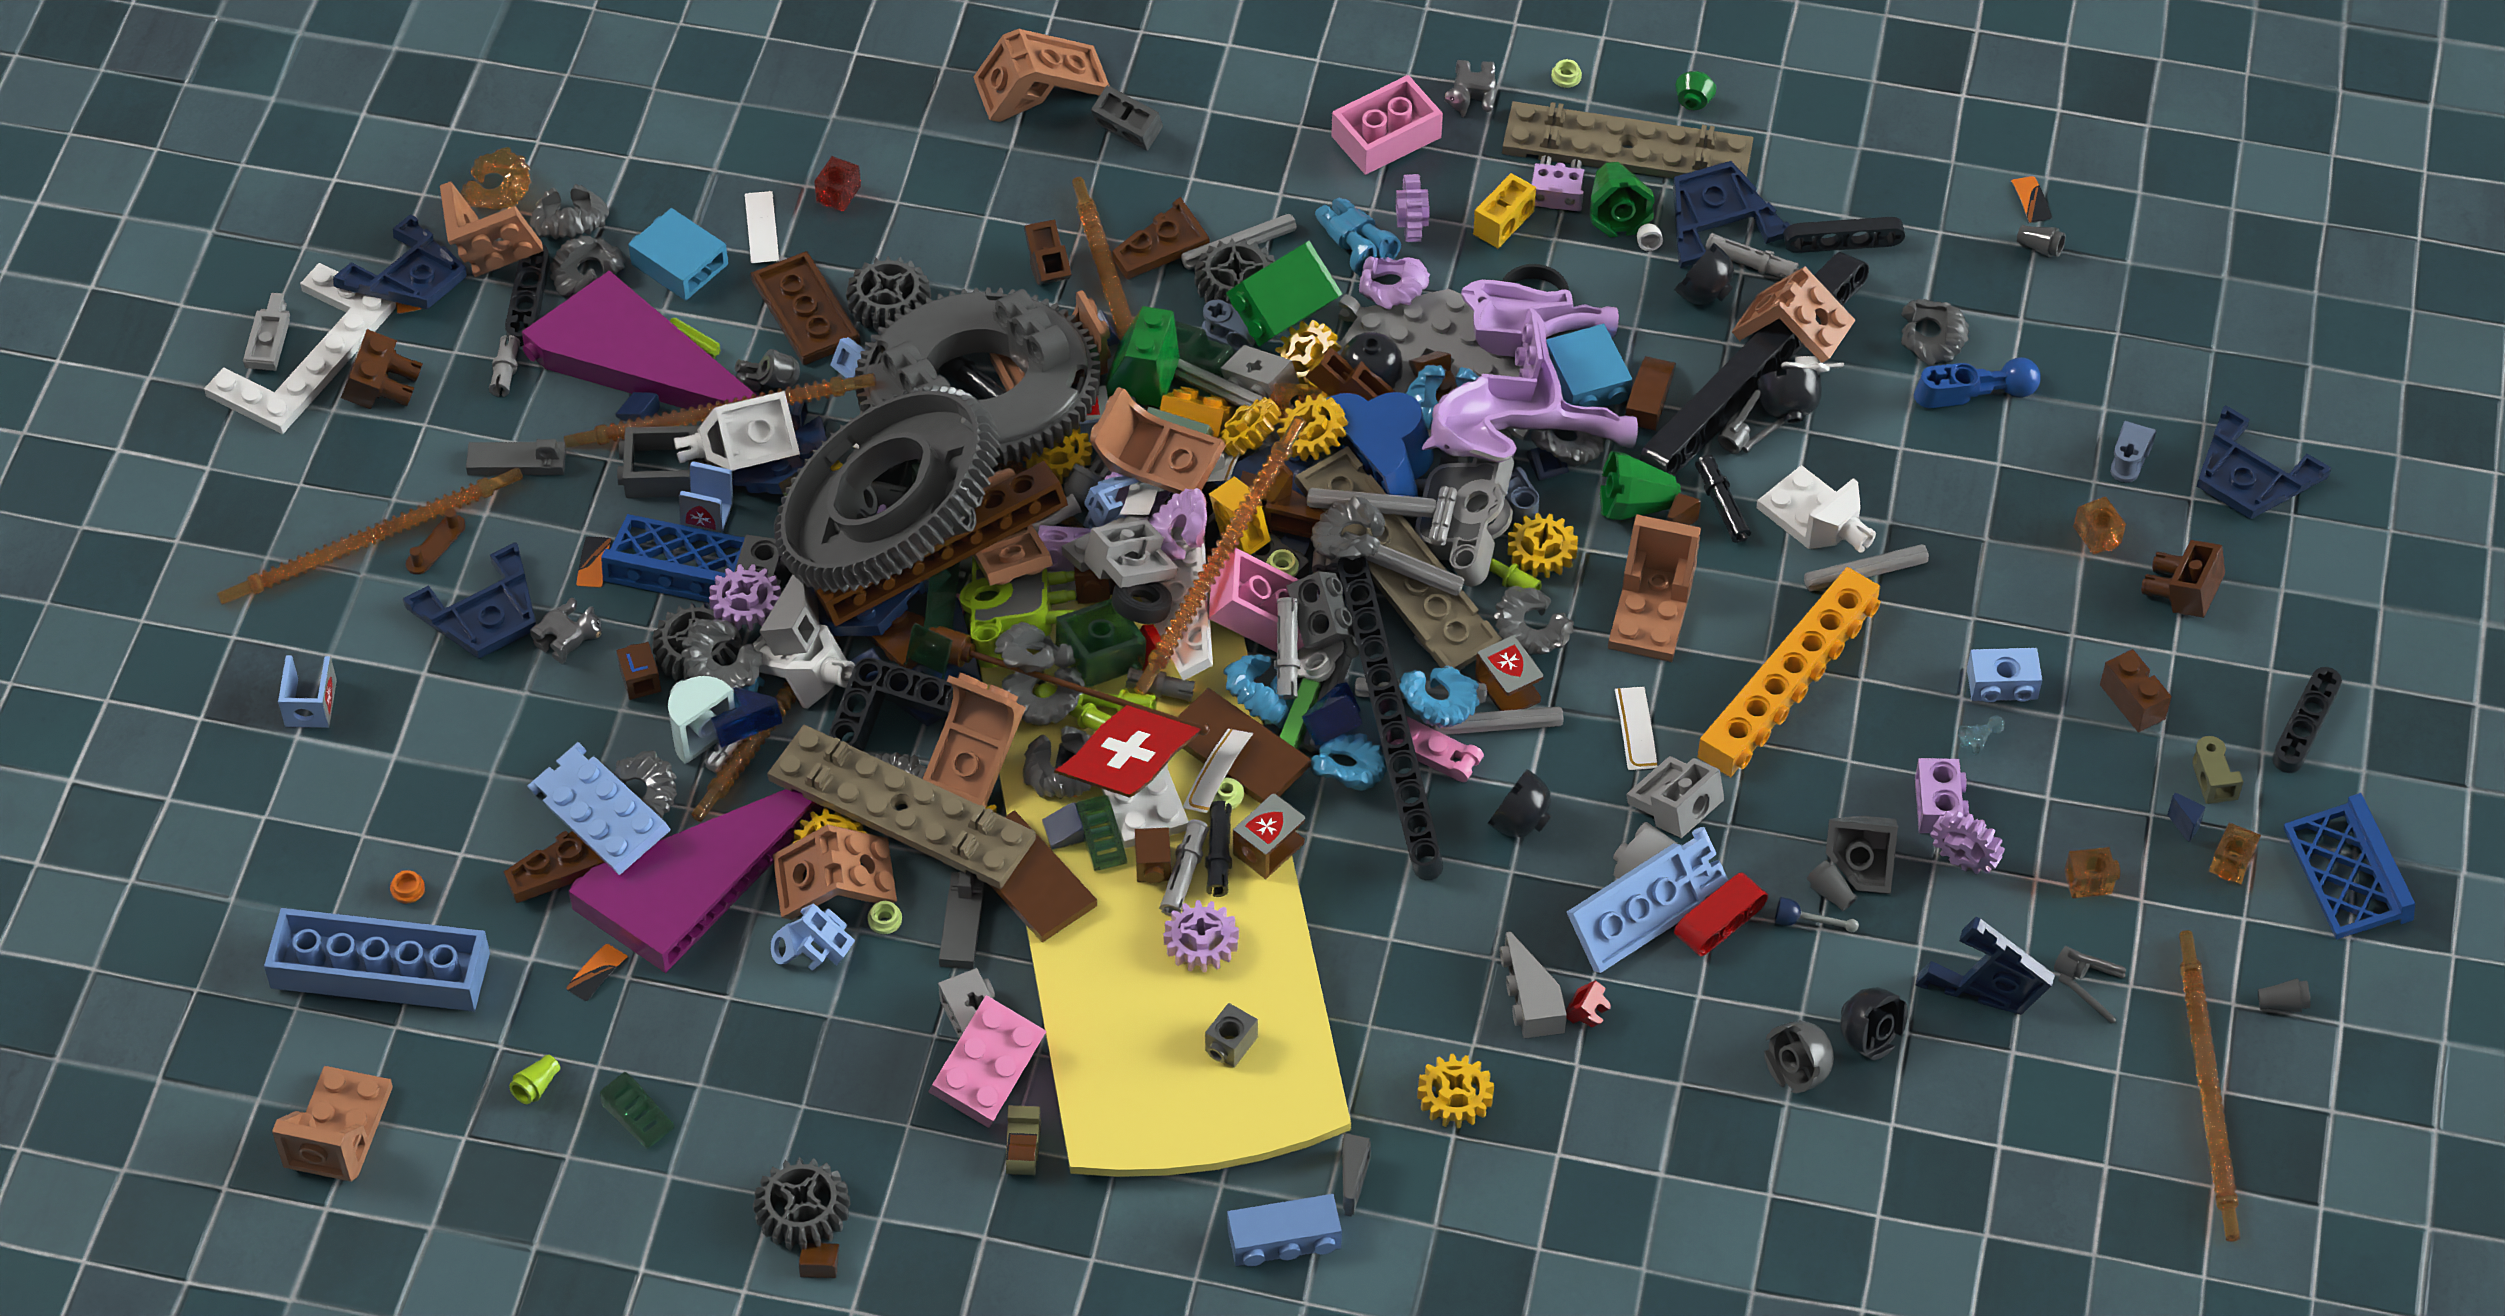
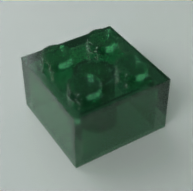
M1112 598L1056 617L1055 644L1059 647L1060 644H1067L1072 647L1076 662L1070 665V667H1077V671L1082 674L1081 679L1084 681L1085 687L1088 688L1126 675L1130 667L1137 670L1145 667L1146 638L1133 621L1122 617L1115 611L1112 606Z

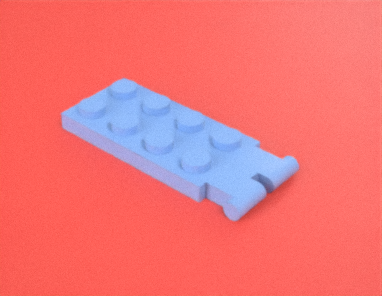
M577 742L556 760L559 767L555 771L548 767L527 787L535 796L542 792L546 796L543 799L546 806L620 875L671 829L664 820L596 757L593 756L588 760L583 756L587 751Z
M1705 827L1695 829L1692 832L1694 838L1681 846L1680 844L1673 843L1567 911V915L1594 972H1603L1679 923L1687 913L1704 901L1707 896L1729 881L1719 860L1711 863L1708 861L1716 855V852Z

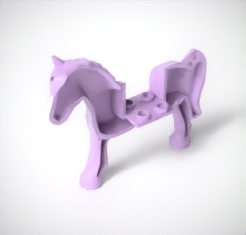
M1482 279L1471 282L1463 287L1461 292L1462 298L1474 311L1473 328L1475 339L1479 346L1488 353L1515 357V365L1520 366L1519 376L1482 374L1475 381L1466 382L1462 386L1453 389L1449 394L1443 395L1439 403L1433 408L1431 437L1423 444L1422 450L1440 448L1452 456H1473L1501 463L1510 459L1517 449L1513 440L1498 431L1507 427L1516 429L1582 431L1613 440L1619 446L1633 449L1637 439V418L1634 416L1619 417L1605 407L1574 406L1564 401L1557 372L1551 362L1546 344V338L1558 332L1575 329L1582 330L1600 324H1605L1611 338H1614L1619 319L1616 307L1606 306L1597 308L1586 304L1573 307L1572 295L1568 290L1546 292L1517 283Z

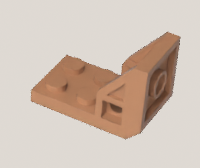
M1022 29L1002 35L973 76L988 118L996 122L1006 120L1043 103L1054 86L1099 96L1107 85L1110 86L1093 45Z
M1636 514L1624 572L1622 593L1610 633L1608 649L1669 662L1673 661L1693 584L1701 532L1700 527Z
M324 1066L306 1112L294 1111L276 1120L272 1133L283 1167L350 1182L359 1176L392 1091L391 1079Z

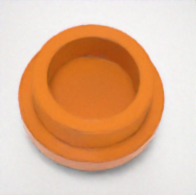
M401 871L395 875L391 882V895L400 903L409 904L416 902L425 892L424 880L413 871Z

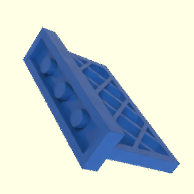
M627 514L611 548L605 549L601 557L603 581L710 603V586L716 585L715 577L717 575L726 577L725 573L714 570L726 566V568L735 572L745 538ZM632 527L645 529L647 532L633 537L630 530ZM671 534L676 535L677 539L664 543L660 537ZM650 540L656 543L657 546L644 551L639 546ZM701 540L708 542L709 545L695 549L691 543ZM682 546L688 551L676 557L670 552ZM632 547L636 554H629L620 551ZM728 547L740 548L738 552L727 556L722 549ZM714 552L719 557V559L705 563L701 558ZM664 554L667 560L664 561L652 557ZM695 560L698 567L684 565V563Z
M2362 793L2348 797V803L2284 824V831L2336 940L2398 919L2401 924L2414 920L2415 902ZM2344 816L2348 823L2345 833L2327 827L2330 820ZM2308 828L2318 833L2311 844L2298 839L2295 831ZM2323 834L2340 840L2335 852L2318 846ZM2346 843L2360 848L2362 853L2358 861L2340 855ZM2313 854L2331 859L2326 871L2311 866L2310 860ZM2336 862L2354 868L2348 880L2331 874ZM2359 870L2373 875L2375 881L2371 889L2354 883ZM2327 881L2344 887L2339 899L2324 894L2323 888ZM2349 890L2367 896L2362 908L2344 902ZM2372 898L2387 903L2390 911L2376 914L2368 911L2367 908ZM2343 909L2358 915L2355 922L2340 927L2336 919L2339 910Z

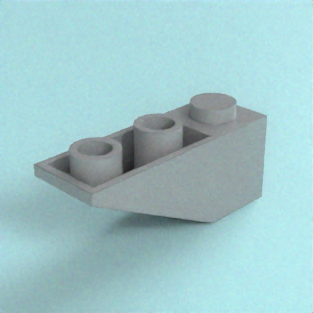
M794 575L791 576L760 629L761 635L774 656L807 653L820 631L818 598L813 586L808 587L805 583L802 584Z
M1506 932L1505 946L1500 947V960L1502 967H1508L1510 974L1506 976V987L1508 996L1515 997L1516 1005L1512 1006L1515 1026L1521 1025L1523 1038L1565 1033L1567 1014L1560 985L1512 932Z

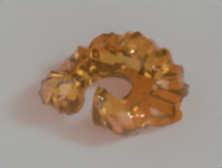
M509 147L497 149L492 154L487 153L476 158L474 166L470 171L473 177L481 184H483L486 174L498 173L504 178L502 184L494 189H485L476 181L471 180L467 184H463L460 194L471 207H485L494 210L511 208L519 201H522L529 190L531 180L528 171L530 167L525 163L526 159L524 156L512 153Z

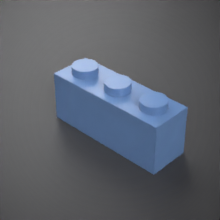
M1334 1194L1227 1211V1229L1235 1266H1257L1264 1261L1275 1259L1292 1260L1299 1255L1311 1253L1328 1254L1335 1249H1341L1342 1229Z

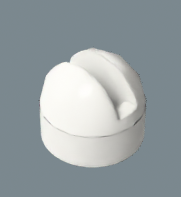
M1647 223L1642 225L1637 233L1639 247L1645 251L1656 250L1662 245L1663 237L1661 231L1654 224Z

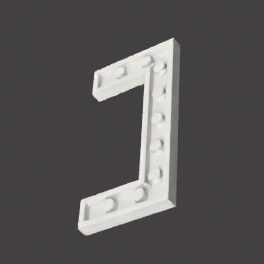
M318 263L300 283L302 291L346 312V314L275 392L223 367L204 388L206 397L284 434L358 351L366 330L369 329L375 332L396 309V302L336 288L333 286V276L338 271Z

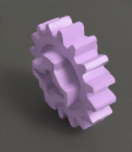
M1418 174L1404 175L1403 190H1396L1397 227H1404L1406 242H1421L1422 226H1429L1428 189H1421Z
M739 564L736 572H732V570L727 568L725 569V578L717 575L715 577L716 585L710 586L709 597L710 609H713L715 619L722 617V620L735 623L738 631L742 625H747L749 631L753 630L754 623L763 626L765 618L769 616L781 595V588L777 586L776 577H768V570L766 568L756 572L754 564L749 567V570H744L743 566Z
M1948 811L1945 812L1944 816L1940 815L1930 834L1935 839L1933 846L1942 849L1940 852L1941 856H1949L1948 860L1950 863L1957 866L1961 864L1964 871L1968 867L1972 868L1975 874H1979L1981 869L1985 873L1995 869L2005 851V848L2000 846L2002 839L1993 836L1995 833L1994 829L1985 828V821L1974 820L1972 814L1963 817L1960 811H1956L1954 815Z
M1196 900L1194 908H1190L1189 905L1184 903L1182 904V913L1175 910L1171 912V921L1165 922V933H1163L1164 945H1167L1168 957L1175 955V964L1177 966L1187 962L1188 971H1192L1195 965H1198L1202 972H1206L1207 965L1210 964L1214 968L1219 969L1221 959L1230 962L1231 952H1236L1238 949L1239 928L1235 927L1234 916L1227 917V908L1222 907L1217 911L1214 909L1213 901H1210L1207 907H1202L1200 900Z

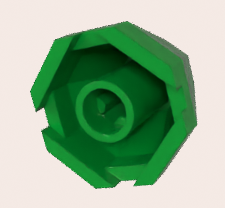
M1605 163L1596 171L1592 189L1590 208L1592 225L1609 237H1618L1616 232L1627 231L1626 236L1636 235L1642 225L1654 219L1653 192L1621 163Z
M1611 451L1602 473V477H1607L1606 485L1600 486L1601 515L1606 516L1608 519L1623 520L1636 517V514L1645 515L1671 509L1676 495L1681 492L1680 484L1676 483V477L1625 453Z

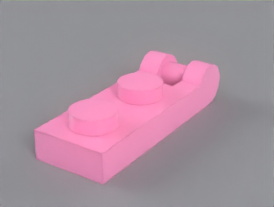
M1407 717L1417 761L1460 782H1467L1472 775V767L1477 766L1484 757L1482 750L1475 745H1465ZM1397 739L1394 740L1391 744L1398 745L1402 743L1404 740ZM1456 757L1461 761L1454 762L1453 759Z

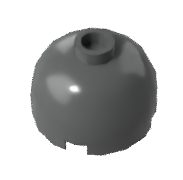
M1799 1020L1777 1026L1767 1034L1766 1041L1770 1039L1769 1049L1764 1051L1765 1060L1769 1072L1780 1086L1783 1087L1787 1083L1790 1088L1794 1089L1791 1092L1800 1093L1818 1086L1828 1077L1834 1063L1833 1048L1825 1032L1817 1025Z

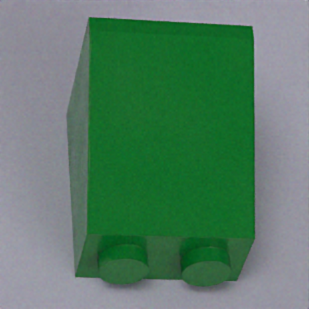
M1307 241L1243 280L1226 292V295L1248 328L1249 334L1254 338L1258 346H1261L1287 331L1290 327L1309 318L1340 297L1342 292L1311 242Z
M1147 306L1141 307L1116 349L1104 384L1108 399L1120 387L1126 389L1131 397L1136 398V403L1155 407L1161 406L1162 396L1168 394L1180 359L1173 311Z

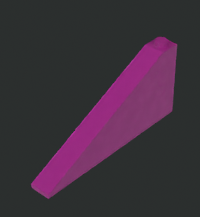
M607 271L522 331L525 355L531 361H537L547 370L631 394L633 392L655 393L659 396V402L704 415H709L715 407L758 397L611 271Z
M787 789L779 791L659 840L620 875L607 863L591 868L583 877L577 878L569 890L572 909L666 973L774 863L773 854L795 841L794 830H801L800 821L803 819L810 822V813L815 812L819 816L825 807L804 798L803 794L793 789L792 792Z

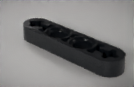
M1897 217L1795 223L1788 226L1783 232L1786 249L1793 253L1891 247L1900 244L1905 239L1903 222ZM1857 232H1866L1860 236H1853ZM1827 234H1836L1833 237L1822 238Z
M543 244L542 252L521 259L518 262L505 322V330L508 341L510 335L515 336L520 340V346H524L522 331L539 319L550 267L549 252ZM535 256H538L535 263L536 267H533L531 264V260H533ZM528 278L538 280V283L533 286L522 284ZM523 302H530L533 304V307H531L528 310H520L517 308V306ZM519 321L524 322V328L521 332L517 333L520 327Z
M2320 667L2316 669L2299 699L2273 754V764L2280 771L2294 773L2302 767L2338 695L2342 683L2341 675L2333 668ZM2324 681H2328L2330 684L2327 685L2324 694L2318 692L2320 685ZM2310 702L2316 703L2322 708V711L2319 713L2310 712L2305 708V704ZM2301 726L2306 728L2310 735L2300 737L2292 729ZM2290 746L2295 747L2294 756L2291 759L2285 758L2284 756L2287 755Z

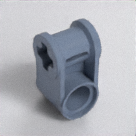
M1211 300L1204 305L1203 316L1205 321L1202 324V334L1205 338L1232 347L1236 351L1243 345L1253 347L1256 341L1249 334L1248 328L1232 305L1222 300Z
M2129 421L2123 423L2114 449L2115 457L2110 470L2111 475L2116 480L2127 483L2138 478L2145 459L2151 452L2156 436L2155 429Z
M1521 467L1513 469L1507 496L1504 498L1507 499L1513 510L1511 524L1519 523L1522 525L1524 516L1534 520L1535 514L1539 513V494Z

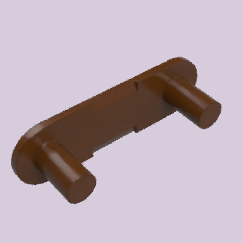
M446 509L445 518L437 525L428 538L418 547L415 546L410 549V556L406 560V568L410 573H425L464 531L466 526L465 520L456 514L455 509Z

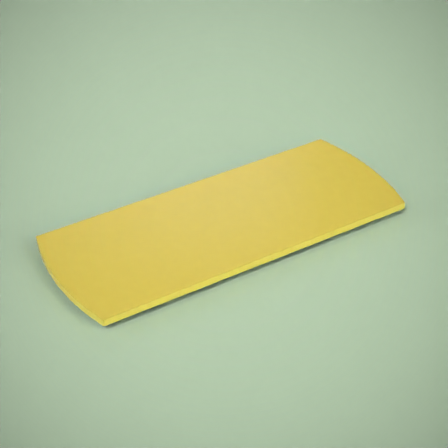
M1112 595L1109 602L1078 604L1076 600L1052 605V611L1074 609L1076 611L1077 618L1075 620L1052 624V631L1048 636L1059 647L1060 644H1067L1072 647L1076 662L1067 668L1077 667V671L1082 674L1081 679L1084 681L1085 687L1106 694L1119 695L1121 689H1127L1128 693L1154 695V693L1125 688L1129 668L1142 670L1129 647L1142 625L1147 624L1130 621L1118 614L1112 606ZM1132 597L1139 602H1143L1140 597ZM1210 620L1213 666L1186 679L1188 681H1195L1191 702L1162 695L1161 698L1156 697V700H1153L1157 701L1156 710L1178 717L1207 688H1210L1250 716L1249 710L1245 709L1244 704H1238L1237 697H1233L1230 691L1226 690L1227 675L1223 673L1230 663L1240 660L1242 656L1248 655L1244 636ZM1026 649L1033 655L1040 652L1035 649ZM1172 658L1167 662L1159 663L1155 671H1149L1159 674L1160 671L1167 672L1166 676L1182 679ZM1053 664L1051 668L1045 669L1044 673L1055 677L1054 673L1060 667ZM979 666L982 682L988 684L986 690H989L990 685L1002 688L1003 679L1016 672L1000 666L993 668ZM1039 684L1034 685L1032 693ZM1096 706V709L1110 716L1118 712L1117 708ZM1069 714L1057 724L1051 722L1048 725L1042 726L1033 725L1021 720L999 773L1006 815L1015 810L1050 848L1042 819L1062 807L1075 802L1083 825L1084 842L1052 849V851L1097 899V907L1043 943L1026 925L1070 1174L1129 1177L1167 1176L1212 1171L1277 1157L1310 1147L1350 1131L1349 1111L1293 857L1291 856L1265 880L1233 855V829L1254 811L1260 803L1244 792L1242 802L1231 812L1229 855L1232 858V868L1228 872L1227 895L1213 897L1214 887L1212 888L1211 895L1206 892L1208 870L1205 867V857L1209 853L1208 831L1202 846V860L1196 865L1183 904L1189 905L1190 908H1194L1196 900H1200L1202 907H1207L1210 901H1213L1215 910L1218 911L1222 907L1227 908V917L1234 916L1235 927L1239 928L1238 949L1236 952H1231L1230 962L1220 960L1219 969L1214 968L1210 964L1207 965L1206 972H1202L1198 965H1195L1192 971H1188V963L1184 962L1177 966L1175 964V955L1168 957L1167 945H1164L1163 933H1165V922L1171 921V916L1162 913L1159 907L1169 881L1159 883L1137 882L1135 846L1124 849L1101 788L1091 786L1090 791H1083L1082 795L1069 798L1064 796L1060 799L1057 796L1048 797L1045 795L1042 798L1031 785L1024 783L1023 768L1026 760L1024 754L1028 749V745L1036 738L1045 735L1050 740V763L1055 768L1059 744L1062 743V728L1073 726L1079 730L1086 731L1091 736L1096 731L1088 727L1085 729L1079 727L1077 718ZM1250 716L1251 718L1259 722L1261 725H1263V721L1260 720L1257 716ZM1184 749L1179 750L1168 762V771L1182 806L1204 766L1201 761ZM1224 791L1223 793L1229 794V793H1231V792H1230V791ZM1210 808L1207 813L1184 809L1188 821L1193 819L1203 821L1210 830ZM1186 831L1169 836L1171 873L1177 858L1175 855L1177 846L1182 844ZM1228 1003L1258 1019V1038L1235 1068L1225 1062L1215 1061L1205 1051V1032ZM1226 1036V1037H1223V1038H1225V1039H1234V1038H1236V1037Z

